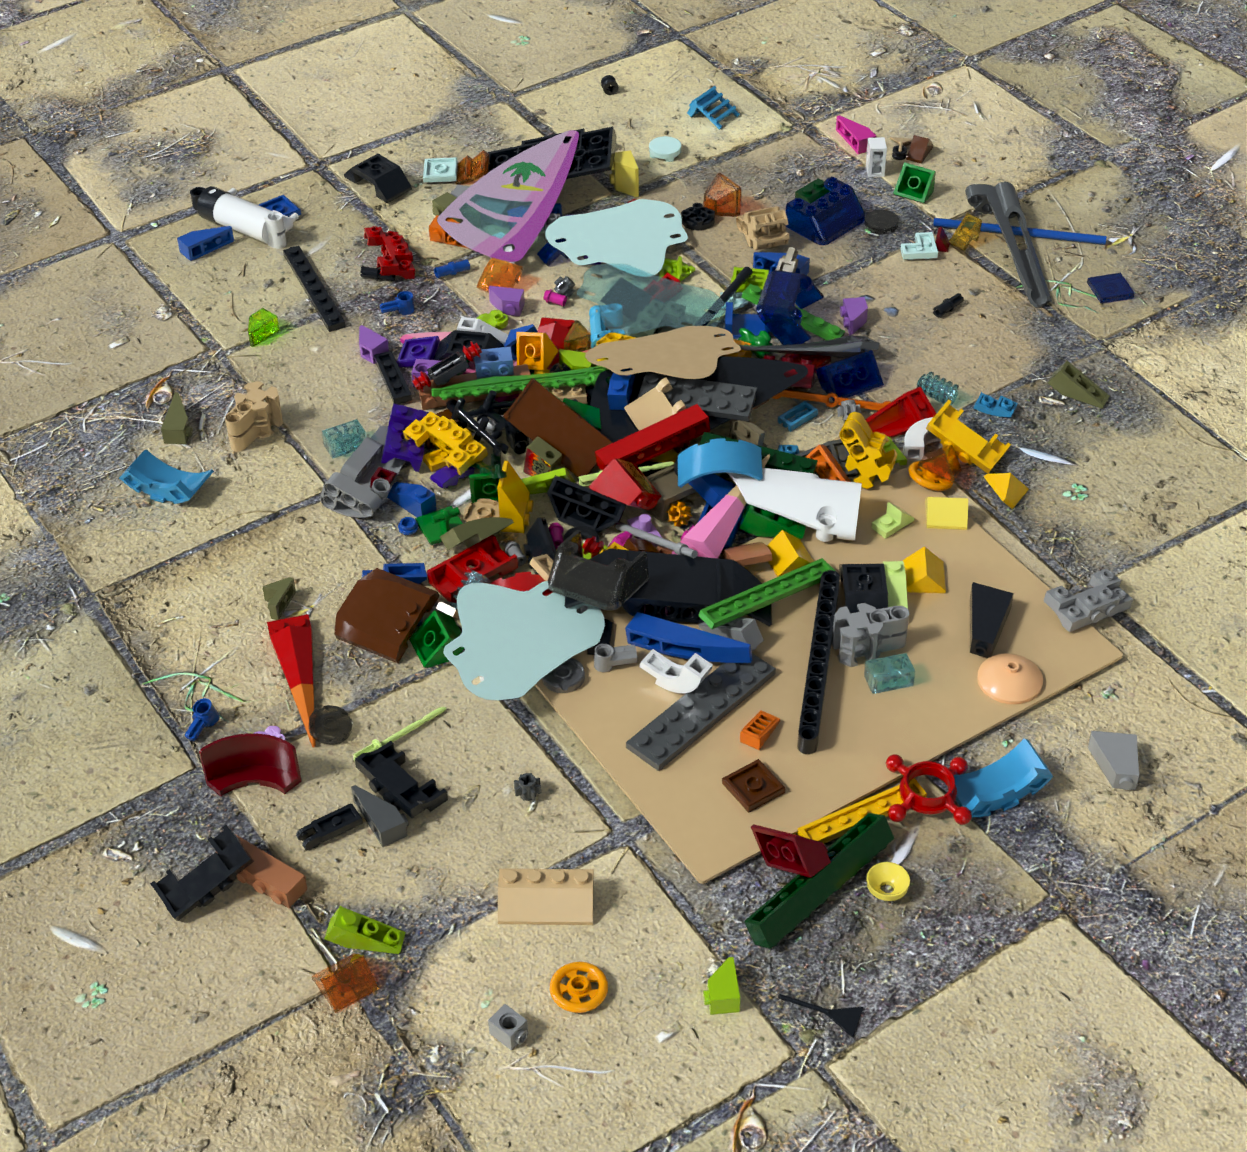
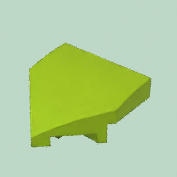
M681 256L678 257V260L665 258L662 269L658 272V281L668 272L681 282L691 275L695 268L692 265H686L682 261Z

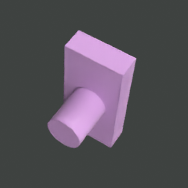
M642 514L627 520V525L662 537L651 523V517L648 514Z

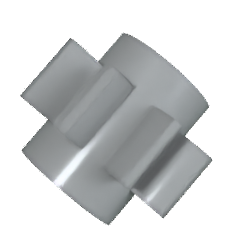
M855 400L842 401L841 406L837 408L838 417L843 416V421H846L848 415L852 412L861 413L860 404L856 405Z

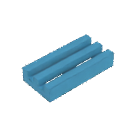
M803 401L778 416V423H783V427H788V430L791 432L816 417L818 409Z

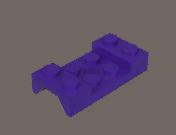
M393 403L381 463L385 464L393 458L410 461L413 469L419 472L423 459L424 443L417 447L415 441L411 438L407 441L402 440L405 439L403 431L415 419L421 421L429 412Z

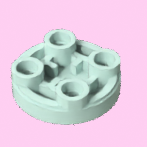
M657 137L649 143L650 157L672 162L674 157L681 153V142L673 137Z

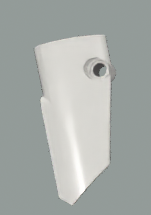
M762 468L763 478L760 481L747 475L726 472L736 483L747 504L816 529V538L820 541H831L834 535H837V539L855 541L862 483L821 479L813 473Z

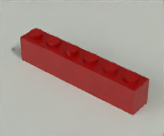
M698 404L693 405L595 451L597 466L604 470L614 458L635 463L637 466L703 435L704 432H709V417Z

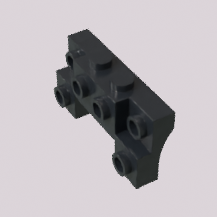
M389 741L375 751L362 753L355 758L356 768L370 780L369 786L372 791L378 792L384 801L396 806L398 811L402 809L411 818L425 809L431 812L448 800L447 790L442 789L440 791L437 789L434 779L418 787V782L400 767L406 762L405 753L403 751L397 753L394 750V743L392 741Z
M228 825L223 826L224 831L215 838H208L216 852L179 880L176 874L169 869L166 871L167 875L160 881L150 883L175 920L179 921L197 906L204 907L209 905L215 899L214 896L232 887L233 881L237 879L236 875L254 862Z

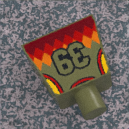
M537 436L526 447L523 472L530 476H535L565 468L561 466L562 454Z

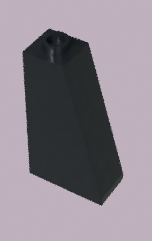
M973 582L970 595V653L986 658L992 656L1010 613L1014 593Z

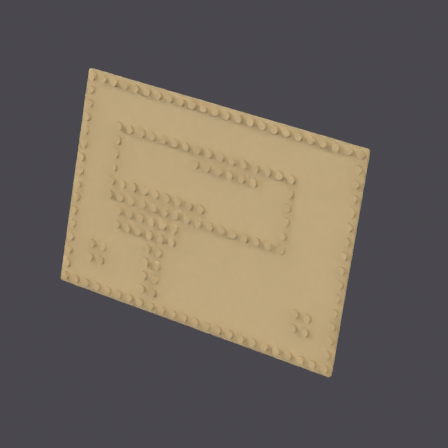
M908 466L891 474L888 480L884 482L878 480L869 489L861 488L855 541L837 539V535H834L833 540L823 542L816 538V529L806 526L803 538L800 539L813 561L823 558L839 575V564H883V561H902L925 546L943 561L946 587L945 593L907 592L909 622L906 644L900 649L881 652L875 663L868 664L865 656L855 658L858 666L849 667L844 665L837 658L840 649L834 650L831 645L818 746L813 754L801 753L797 748L820 583L772 603V625L770 627L755 619L764 641L752 653L776 668L775 675L660 771H657L626 748V742L686 694L671 692L655 684L657 679L639 667L641 661L651 650L635 646L637 663L616 665L608 672L597 671L594 668V655H587V650L571 657L578 660L584 668L585 678L580 688L573 692L556 693L544 685L542 678L535 684V687L700 884H704L761 853L751 829L753 824L796 835L799 827L844 809L903 777L901 773L891 772L887 769L886 760L890 755L896 754L901 756L906 767L918 762L933 761L1122 659L1123 653L1090 624L1071 632L1067 631L1062 626L1057 614L1043 601L1046 591L1051 589L969 516L967 530L927 528L925 499L927 497H947L941 491L930 490L916 483L909 475ZM890 502L914 517V521L885 539L874 531L871 526L873 521L886 514L887 503ZM757 537L742 545L763 542L767 546L775 537ZM720 554L718 558L724 559L723 555ZM768 561L743 566L762 583L777 578ZM841 580L836 612L840 607L845 606L844 586ZM973 582L1014 593L1010 613L992 656L1005 653L1017 654L1031 660L1038 666L1043 675V685L1038 696L1029 702L1022 704L998 702L987 696L978 684L977 675L979 667L988 658L970 653V595ZM621 601L601 610L604 619L613 622L610 646L631 645L627 642L625 628L633 616L624 610ZM748 615L742 616L743 618H751V619H754V618H752V617H750V616H748ZM671 621L701 630L698 626L700 623ZM660 653L678 665H685L689 660ZM710 662L711 664H713V667L708 675H710L723 663ZM762 710L780 718V722L761 749L757 750L740 742V732ZM759 759L785 787V793L748 813L722 784V778Z

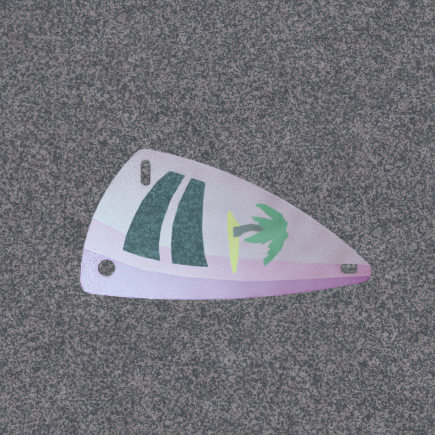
M575 130L566 131L502 163L457 197L437 218L438 224L453 239L480 254L509 262L521 260L543 228L561 193L573 161L579 133ZM565 136L571 137L569 143H563ZM452 217L462 219L463 222L454 223L448 222L445 219ZM507 244H513L515 249L511 252H506L503 250V247Z

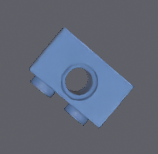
M511 346L482 349V353H480L481 358L478 356L474 357L477 379L514 375Z

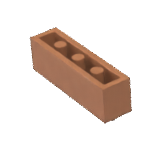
M236 835L243 844L242 846L254 860L252 864L236 875L237 879L242 883L246 882L253 886L258 893H264L271 897L276 904H282L290 908L308 890L305 875Z

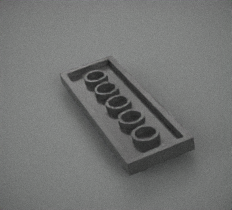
M646 372L637 397L638 399L655 388L663 378H667L673 389L664 393L672 407L675 403L682 400L686 408L698 404L707 416L749 422L758 392L757 387L699 379H684Z

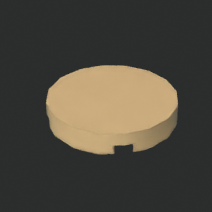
M478 499L475 503H469L464 510L465 522L481 518L499 517V503L491 499Z

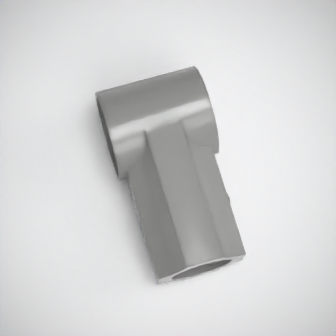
M599 644L595 648L594 668L599 672H608L616 665L637 663L635 645L612 647L609 644Z

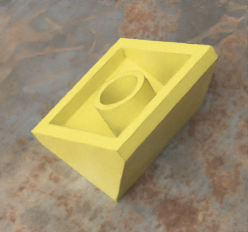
M927 497L925 499L927 528L967 530L969 498Z

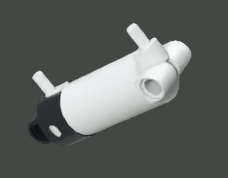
M210 186L206 189L204 187H195L190 191L192 207L198 211L199 216L216 224L231 226L232 230L264 242L275 249H281L287 245L285 233L293 227V222L299 218L297 213H293L288 217L278 211H271L234 196L237 193L235 188L224 191Z

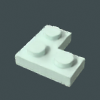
M933 232L915 233L916 243H904L900 247L903 260L938 257Z

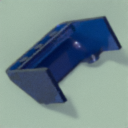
M774 270L766 278L756 311L762 322L782 345L802 344L810 340L811 336L800 325L802 321L800 309L823 299L824 295L814 285L809 276Z

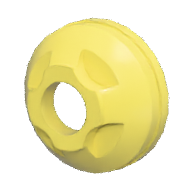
M878 863L872 866L867 873V887L870 893L878 899L895 901L902 898L908 891L910 885L909 874L902 866L896 863ZM883 885H890L893 887L894 891L891 893H885L880 889V887Z

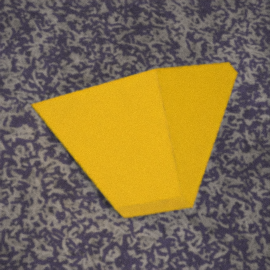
M1011 473L986 474L983 476L1000 499L1011 509L1017 505L1029 490Z

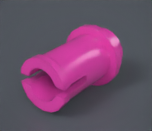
M552 289L546 290L543 299L546 300V303L552 302L562 307L565 306L567 296L555 293Z
M552 523L549 526V531L555 549H559L564 546L562 535L564 528L559 523Z

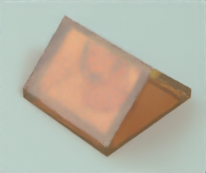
M953 445L926 453L918 463V466L951 482H954L962 471Z
M356 953L311 976L335 1013L378 990L377 983L364 956Z

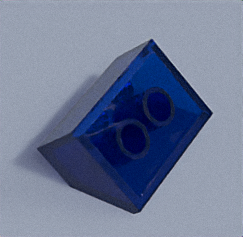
M872 350L815 369L821 388L827 394L836 393L838 397L848 398L884 385Z

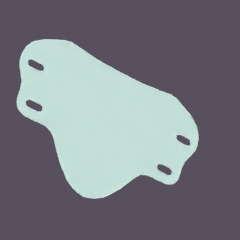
M638 199L621 206L586 214L562 216L551 223L545 231L548 242L553 247L564 252L577 265L604 262L624 272L641 277L656 275L664 264L667 247L685 242L688 239L687 233L682 227L679 211L668 203L648 199ZM667 214H674V215H675L674 217H670V218H665V217H664V215H667ZM674 234L681 235L678 238H671L670 236ZM561 238H565V239H566L565 242H560V243L555 242V240H557V239H561ZM584 255L588 256L587 259H583V260H578V259H577V257H580V256H584Z
M552 581L541 582L529 591L524 592L494 584L471 583L463 586L457 596V609L462 633L445 646L443 653L458 670L465 687L476 696L486 700L497 701L520 698L541 678L562 663L599 643L605 627V620L601 610L591 601L566 608L564 606L566 590L560 585L556 586ZM548 588L554 589V592L548 596L542 594ZM583 605H586L588 607V609L581 614L577 613L576 611ZM464 647L465 651L457 656L453 654V651L457 648ZM478 676L484 677V680L479 684H472V680Z

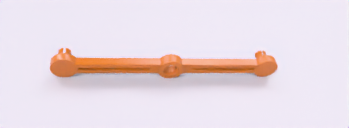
M788 389L772 397L773 399L788 397L822 402L828 407L841 405L842 401L855 400V404H860L861 408L877 411L891 403V401L877 403L838 397L836 393L822 395ZM833 397L835 402L831 403L829 398Z

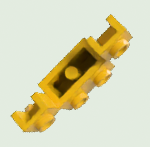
M948 399L928 423L926 429L941 439L940 443L944 449L956 454L962 462L970 465L974 463L989 474L1007 452L1011 444L1008 442L1005 445L997 439L998 435L996 433L989 442L958 420L964 410L960 409L958 411L950 405L952 401Z
M431 411L421 421L415 419L403 431L405 439H413L417 447H420L430 438L431 443L449 454L445 458L446 465L449 468L454 466L459 475H462L470 466L482 461L488 455L487 448L472 439V433L468 429L461 428L453 419L449 420L444 416L440 418Z

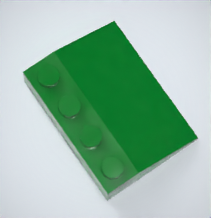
M746 503L739 528L759 537H776L784 530L798 539H802L806 525Z

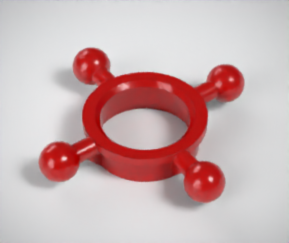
M893 754L887 758V769L891 772H899L904 776L899 787L903 803L901 805L893 804L888 809V816L892 821H903L909 809L923 814H938L948 810L953 814L955 822L960 825H966L971 821V811L967 807H958L954 804L957 796L954 775H962L968 769V763L964 758H953L949 768L932 761L918 762L906 767L902 757ZM931 775L944 781L948 787V792L938 798H926L914 793L910 789L909 783L917 776Z

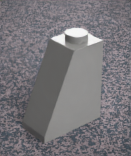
M1091 731L1088 749L1112 788L1136 790L1139 779L1137 735Z

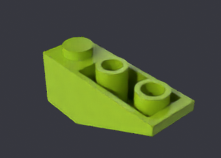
M339 906L330 919L324 939L345 948L399 954L406 932Z

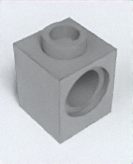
M506 1004L488 1020L489 1034L510 1050L518 1044H522L528 1036L527 1020Z

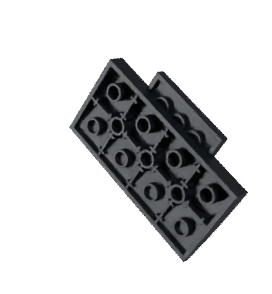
M614 127L585 132L584 128L574 130L579 133V138L566 179L610 171L614 161L617 139ZM559 134L522 141L520 146L488 152L484 176L514 156ZM565 136L563 143H569L572 137Z

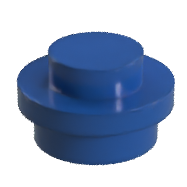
M405 517L400 520L398 525L399 532L404 535L414 534L418 530V523L412 517Z

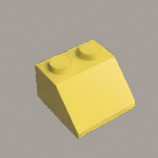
M631 150L615 152L611 169L612 174H609L610 183L614 185L616 191L639 197V168Z

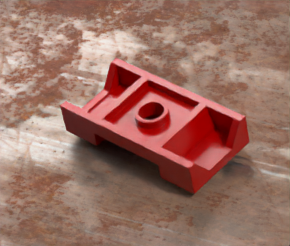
M491 535L427 570L428 583L449 603L454 604L457 602L458 593L463 586L471 583H481L497 573L503 577L518 568V559L515 554L509 557L500 548L496 537Z

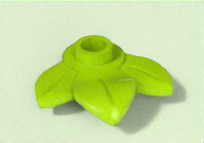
M492 310L489 314H481L476 318L497 329L505 328L509 320L508 316L503 314L501 310Z

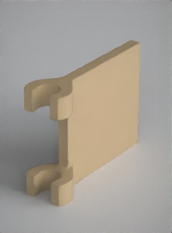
M663 378L655 388L624 407L639 431L687 409L682 400L675 403L672 407L664 393L673 389L667 378Z

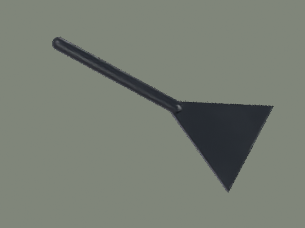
M782 994L778 995L779 999L825 1013L852 1038L864 1008L826 1009Z

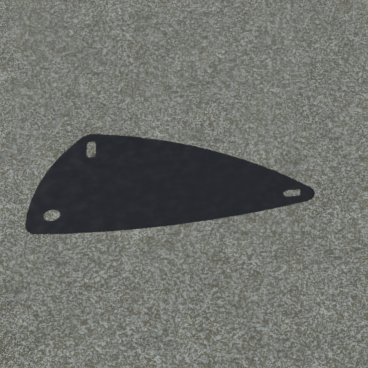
M720 356L714 373L699 380L757 387L758 393L754 408L804 378L808 374V369L804 365L784 361ZM795 369L798 373L791 377L784 376L785 372ZM605 370L599 374L596 380L590 406L600 409L601 429L599 431L614 443L639 430L626 410L609 409L607 396L609 385L606 382V378L612 377L613 372ZM646 372L635 374L630 403L637 399ZM708 416L710 430L731 420Z

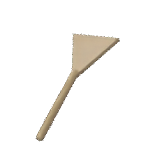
M890 137V139L899 144V152L902 151L903 144L912 141L911 138Z

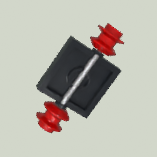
M471 341L470 347L463 346L464 354L457 351L428 368V376L420 371L421 376L418 378L413 376L415 379L412 382L417 391L421 389L424 392L423 387L426 385L431 387L430 379L438 386L448 383L450 378L455 375L463 374L470 367L466 358L471 362H474L473 357L475 356L481 358L480 353L482 351L478 344H473Z

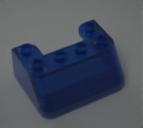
M832 176L824 181V187L830 192L811 204L802 198H795L786 204L788 225L785 226L818 245H828L865 221V212L853 187Z

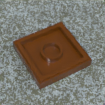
M759 759L722 778V784L748 813L785 793V787Z

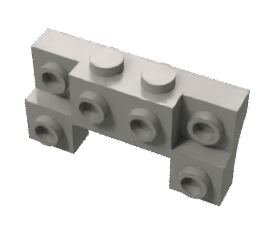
M1104 569L1092 574L1089 584L1094 588L1072 595L1063 586H1059L1046 591L1043 601L1057 614L1062 626L1071 632L1130 609L1133 598L1119 587L1121 580L1109 569Z

